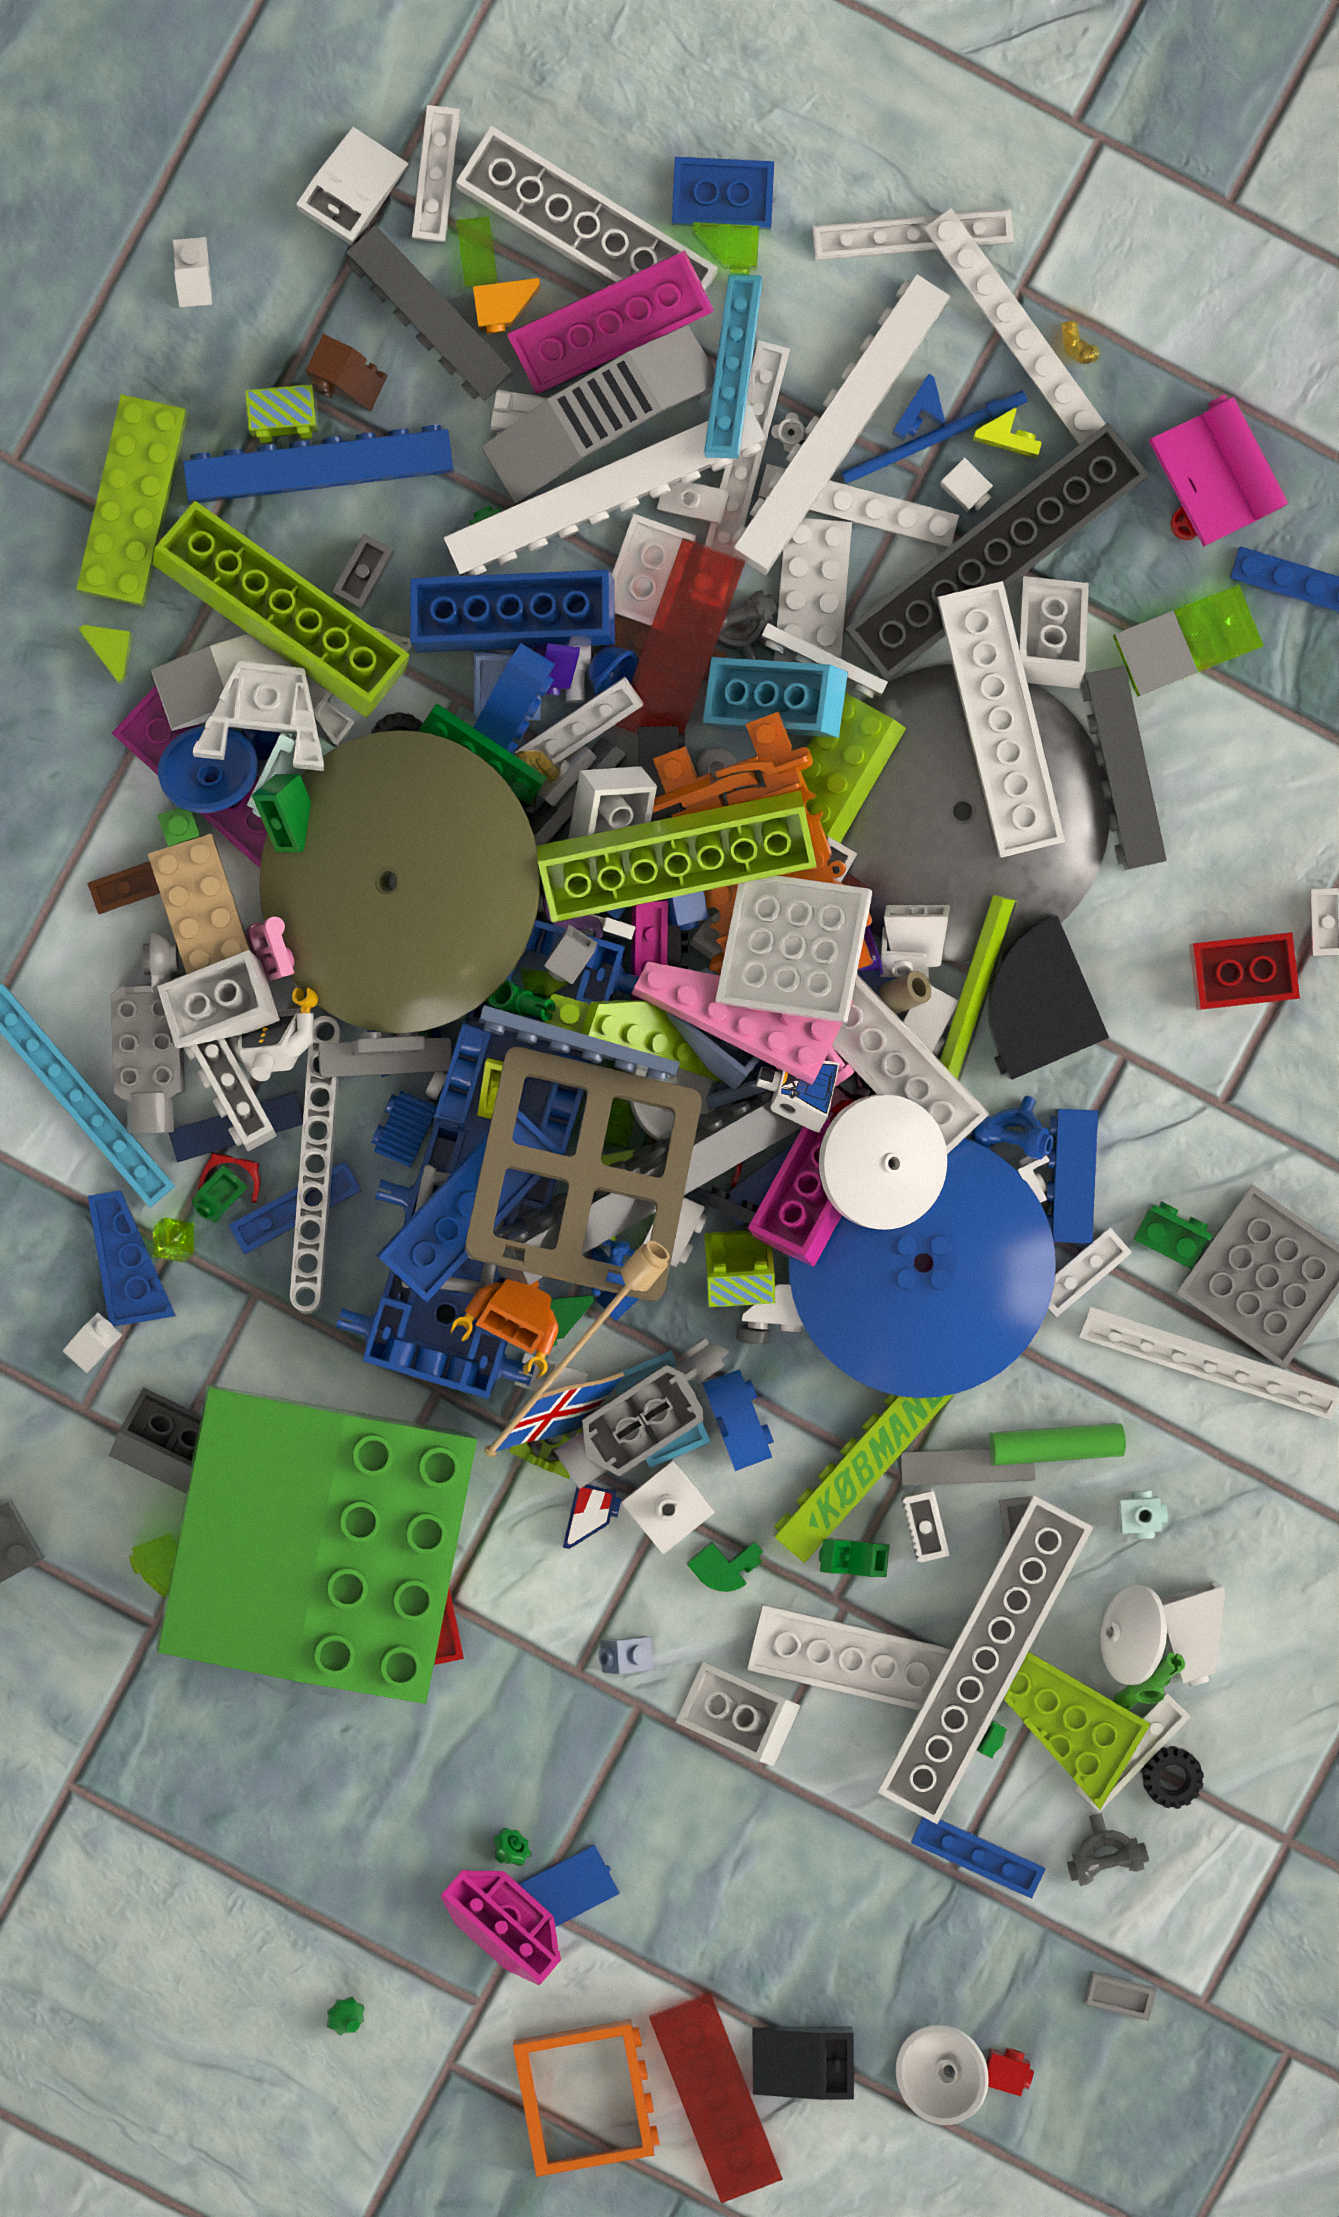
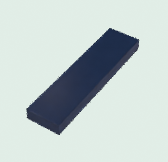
M296 1092L260 1103L275 1133L303 1125V1114ZM218 1115L175 1128L174 1132H168L177 1163L236 1145L228 1131L229 1128L233 1127L228 1115L222 1118Z

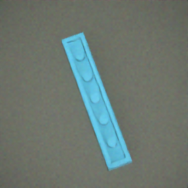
M728 275L704 448L706 458L739 459L763 284L760 275Z

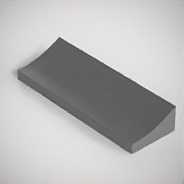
M601 737L590 749L597 756V759L587 770L619 768L626 760V753L617 745H613ZM578 780L555 806L544 801L534 812L529 823L534 834L536 846L552 843L572 820Z

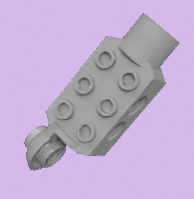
M151 931L150 943L143 944L142 952L144 975H151V984L120 987L110 994L114 1094L126 1100L127 1134L174 1132L173 1098L185 1091L183 1047L176 1048L157 988L159 985L172 981L171 973L179 972V950L177 943H170L161 934Z
M704 1338L681 1354L684 1358V1361L673 1368L664 1364L581 1419L582 1432L554 1450L577 1487L581 1489L607 1471L621 1476L703 1421V1408L687 1381L695 1376L699 1383L725 1366L721 1359L730 1351L721 1345L709 1343Z

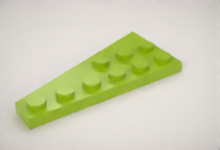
M643 999L590 1003L581 1034L680 1062L678 1067L680 1069L723 1082L708 1070L666 1016L667 1011Z
M1029 1651L1003 1698L1099 1810L1103 1807L1151 1725L1148 1721Z

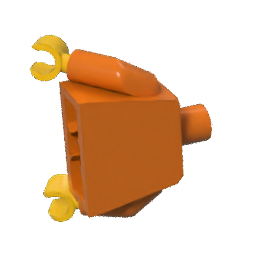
M506 1279L504 1283L494 1282L481 1287L465 1308V1316L459 1317L454 1321L450 1333H453L456 1326H464L467 1332L461 1341L467 1340L473 1329L472 1322L476 1319L477 1326L528 1353L533 1354L534 1351H537L535 1357L524 1364L523 1372L526 1375L529 1373L532 1363L536 1364L539 1368V1373L536 1377L538 1379L547 1371L548 1365L545 1361V1356L550 1355L559 1327L554 1312L550 1309L552 1298L548 1293L538 1289V1280L530 1285Z

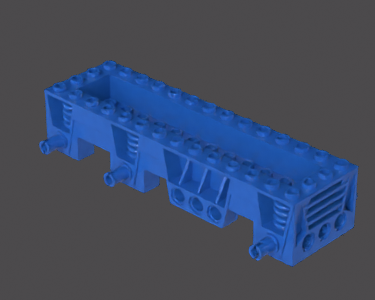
M535 920L526 948L514 970L506 979L532 993L537 985L547 984L552 988L553 994L590 1004L597 1001H611L613 993L616 994L617 991L633 995L631 993L640 976L623 972L624 968L621 966L626 953L625 946L588 936L596 941L597 945L594 954L574 983L570 984L566 980L564 982L556 980L548 973V969L544 967L548 954L566 929ZM483 1002L476 1009L469 1012L463 1021L435 1113L433 1130L414 1186L411 1185L408 1188L381 1179L378 1188L391 1191V1194L377 1191L375 1200L404 1207L403 1211H406L405 1224L415 1213L424 1166L431 1165L437 1168V1172L451 1174L489 1133L491 1119L477 1115L487 1058L503 1062L509 1049L523 1047L592 1064V1062L581 1059L582 1052L570 1049L568 1054H563L548 1049L550 1044L548 1042L537 1040V1043L533 1045L516 1040L517 1033L505 1030L503 1035H498L483 1030L485 1024L479 1023L483 1006L490 1007L487 1002ZM531 1015L524 1016L529 1019L538 1020L537 1017ZM527 1077L524 1080L518 1110L563 1152L562 1155H565L584 1090ZM542 1176L506 1215L504 1226L523 1220L522 1216L530 1210L542 1209L548 1206L557 1180ZM434 1185L433 1193L439 1187L438 1185ZM467 1259L451 1277L480 1281L483 1262ZM496 1267L493 1283H504L506 1278L500 1276ZM390 1270L375 1314H372L370 1317L343 1307L341 1309L339 1317L352 1320V1323L339 1319L336 1328L365 1336L364 1340H367L363 1362L489 1399L490 1395L493 1394L496 1380H500V1377L526 1384V1386H530L532 1379L530 1376L519 1373V1371L523 1372L525 1363L506 1358L507 1354H505L508 1341L477 1326L476 1319L472 1322L473 1329L467 1340L461 1341L467 1332L464 1326H456L453 1333H450L454 1321L459 1317L465 1316L466 1312L464 1310L475 1294L439 1289L428 1302H424L410 1288L402 1287V1280ZM443 1304L451 1305L456 1311V1317L451 1323H442L437 1318V1309ZM535 1365L531 1366L528 1374L533 1375Z

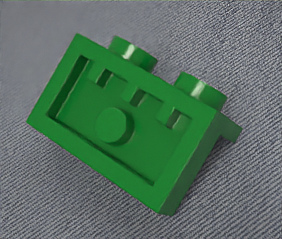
M1162 1201L1159 1206L1150 1204L1133 1240L1189 1269H1193L1207 1241H1210L1212 1234L1206 1231L1208 1225L1193 1217H1190L1188 1222L1176 1216L1179 1211L1178 1209Z

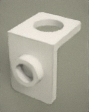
M883 927L881 951L883 975L880 974V977L898 978L913 971H919L925 975L927 955L916 952L887 951L888 937L886 928Z

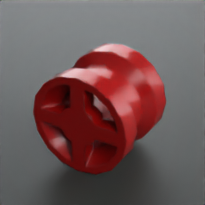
M1178 508L1171 517V530L1179 539L1192 540L1197 537V534L1184 508Z

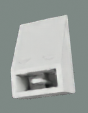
M352 127L306 188L296 204L298 211L353 246L358 242L409 163Z

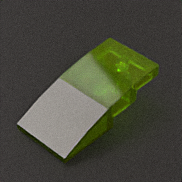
M1240 585L1112 635L1137 697L1264 646Z

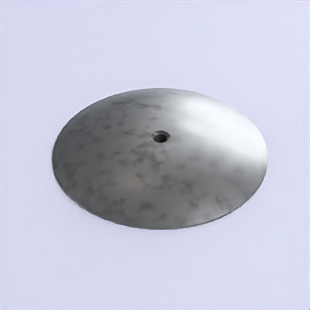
M953 664L932 666L902 675L887 683L881 697L874 694L873 698L866 697L862 701L906 727L905 732L840 843L857 853L841 883L847 886L868 888L873 891L869 912L872 918L873 933L881 939L883 927H885L884 915L886 905H950L942 961H972L992 896L997 895L1018 901L1001 956H1003L1015 939L1035 923L1053 914L1058 915L1062 923L1079 905L1091 887L1099 871L1109 835L1107 813L1110 812L1109 799L1104 800L1100 780L1106 779L1103 766L1097 767L1093 749L1095 747L1080 722L1065 705L1039 685L1027 683L1065 842L1002 858L998 856ZM965 803L969 806L971 815L968 820L960 821L954 817L953 808L956 804Z

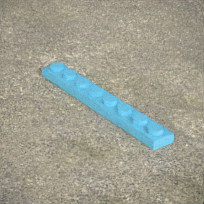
M1 984L0 1033L149 1208L154 1206L174 1189L176 1185L132 1134H127V1128L8 988Z

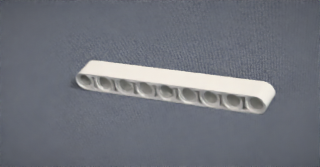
M320 1016L314 1020L313 1042L308 1047L290 1287L291 1303L299 1312L304 1314H311L317 1311L323 1299L339 1077H321L320 1073L315 1071V1063L319 1060L318 1046L320 1044L342 1043V1031L337 1021L329 1016ZM323 1025H330L335 1028L334 1036L328 1041H322L317 1038V1032ZM318 1091H326L330 1094L328 1104L323 1107H317L312 1103V1098ZM316 1124L327 1126V1135L321 1140H314L310 1137V1130ZM313 1157H322L325 1160L324 1169L319 1173H311L307 1169L308 1162ZM311 1190H319L323 1196L321 1203L313 1207L308 1206L305 1203L306 1194ZM308 1223H316L320 1226V1233L313 1240L305 1239L302 1234L303 1228ZM306 1256H313L318 1262L317 1268L311 1273H304L300 1269V1262ZM304 1289H310L315 1293L314 1302L305 1307L299 1305L297 1300L298 1294Z

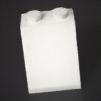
M1217 1581L1160 1599L1166 1615V1644L1169 1653L1174 1652V1655L1178 1653L1185 1661V1668L1176 1676L1182 1683L1187 1682L1190 1686L1206 1683L1209 1681L1208 1676L1216 1673L1225 1600L1224 1587Z

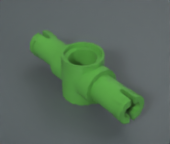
M1174 1652L1168 1653L1146 1681L1138 1685H1127L1114 1695L1113 1701L1127 1710H1131L1139 1702L1153 1704L1164 1699V1687L1170 1683L1174 1675L1185 1668L1183 1657L1178 1653L1174 1655Z

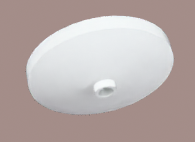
M880 1094L866 1096L846 1106L829 1125L819 1153L820 1179L831 1204L841 1215L853 1223L873 1229H895L908 1225L920 1218L929 1210L939 1196L947 1171L946 1145L936 1121L917 1103L895 1095Z

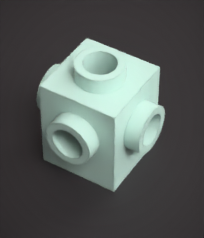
M1152 1491L1132 1492V1498H1118L1119 1529L1122 1534L1134 1533L1135 1539L1155 1538L1154 1532L1162 1531V1523L1168 1522L1166 1503H1161L1160 1497L1152 1496ZM1142 1510H1147V1517L1140 1520L1139 1513Z

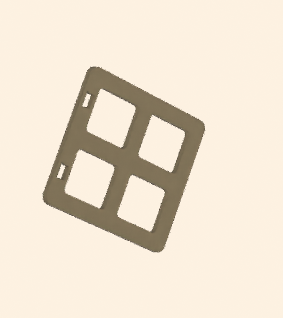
M523 1047L509 1049L503 1061L465 1242L467 1255L474 1260L618 1294L625 1285L605 1280L608 1272L622 1275V1267L587 1259L582 1255L593 1194L596 1190H602L648 1201L656 1206L650 1241L661 1244L668 1251L670 1256L667 1261L668 1266L647 1291H634L630 1289L625 1296L646 1301L659 1300L666 1289L702 1105L701 1095L692 1088ZM525 1078L542 1079L583 1089L586 1092L587 1097L574 1156L568 1157L514 1143L512 1137ZM620 1098L673 1112L674 1121L662 1177L656 1178L606 1166L601 1162L613 1099ZM507 1169L564 1181L568 1185L555 1249L540 1248L498 1238L494 1235L493 1228L504 1175ZM505 1247L523 1251V1261L502 1256Z

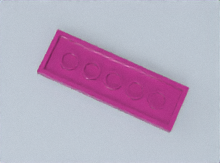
M683 250L509 332L507 336L535 393L538 394L711 314L714 309L686 251Z

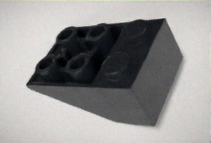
M852 2026L752 2027L753 2095L816 2100H854V2032Z

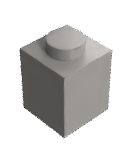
M569 924L548 954L544 967L548 969V973L556 980L561 982L566 980L573 984L594 954L597 942Z

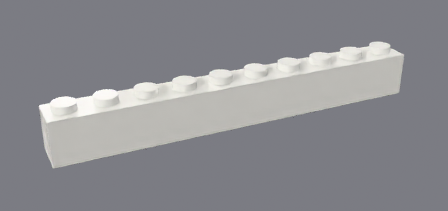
M916 274L912 282L907 279L904 281L896 294V297L900 300L894 309L886 308L878 321V324L882 327L875 337L871 334L868 335L859 349L864 354L857 364L851 361L842 374L841 378L845 382L840 390L837 391L834 388L831 390L823 403V406L827 409L821 418L813 417L805 430V433L809 436L802 446L798 443L795 444L786 458L791 463L784 473L779 470L768 485L772 489L766 500L761 497L750 512V515L754 517L747 528L741 525L731 540L735 544L732 554L765 576L947 305L950 295Z
M750 402L746 404L739 453L744 458L762 451L760 445L766 442ZM708 421L450 534L444 537V540L460 576L482 575L487 572L486 566L497 561L500 566L516 560L518 558L516 553L529 548L530 552L542 549L548 545L547 539L556 535H559L561 539L577 533L579 531L577 526L590 521L592 526L610 518L608 512L617 508L625 512L640 505L638 499L651 494L652 499L671 491L669 485L679 481L683 485L689 484L701 478L699 472L712 467L713 472L732 463L729 458L705 457L704 448Z

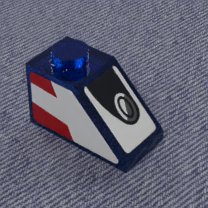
M588 1483L581 1489L576 1486L563 1548L570 1549L606 1527L610 1523L611 1517H618L622 1498L615 1497L617 1489Z

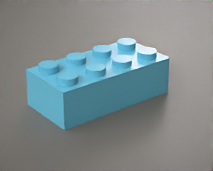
M712 657L703 723L720 730L748 732L746 723L779 711L787 734L839 738L848 672L830 664Z

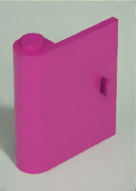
M1222 395L1209 402L1208 406L1210 409L1205 413L1148 440L1203 547L1289 504L1235 398L1227 399L1226 395Z

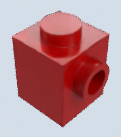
M990 2048L986 2061L989 2078L988 2087L1017 2096L1022 2095L1024 2088L1029 2090L1034 2070L1030 2069L1031 2064L1029 2060L1024 2058L1025 2053L1012 2048H1006L1005 2052Z

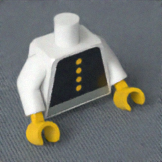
M297 987L293 990L292 999L301 1006V1010L300 1008L279 1010L277 1013L280 1021L250 1033L227 1037L228 1046L238 1062L244 1063L247 1072L254 1079L267 1081L271 1076V1072L292 1069L298 1057L312 1044L314 1014H310V1010L318 1002V996L312 989L307 988L305 999L302 989Z

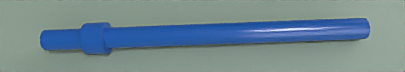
M1021 390L1001 400H998V398L985 403L986 407L842 471L843 479L848 484L991 419L993 421L1005 414V412L1027 403V397L1024 391Z

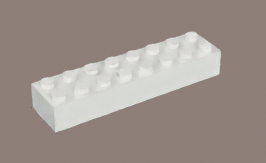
M490 126L456 181L458 190L610 285L683 250L686 251L705 292L717 274L718 267L493 126Z

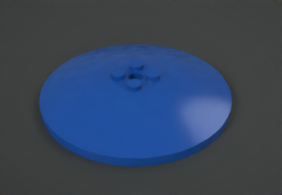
M965 1138L947 1154V1171L943 1187L933 1205L920 1218L899 1228L883 1230L860 1226L842 1215L814 1267L790 1255L788 1259L789 1282L798 1316L806 1332L823 1355L846 1375L872 1389L887 1394L912 1398L942 1397L972 1389L990 1380L1012 1364L1028 1347L1046 1316L1054 1288L1056 1268L1052 1232L1040 1201L1029 1184L1002 1157L990 1149ZM921 1253L929 1255L933 1261L932 1269L925 1273L917 1271L914 1267V1259Z

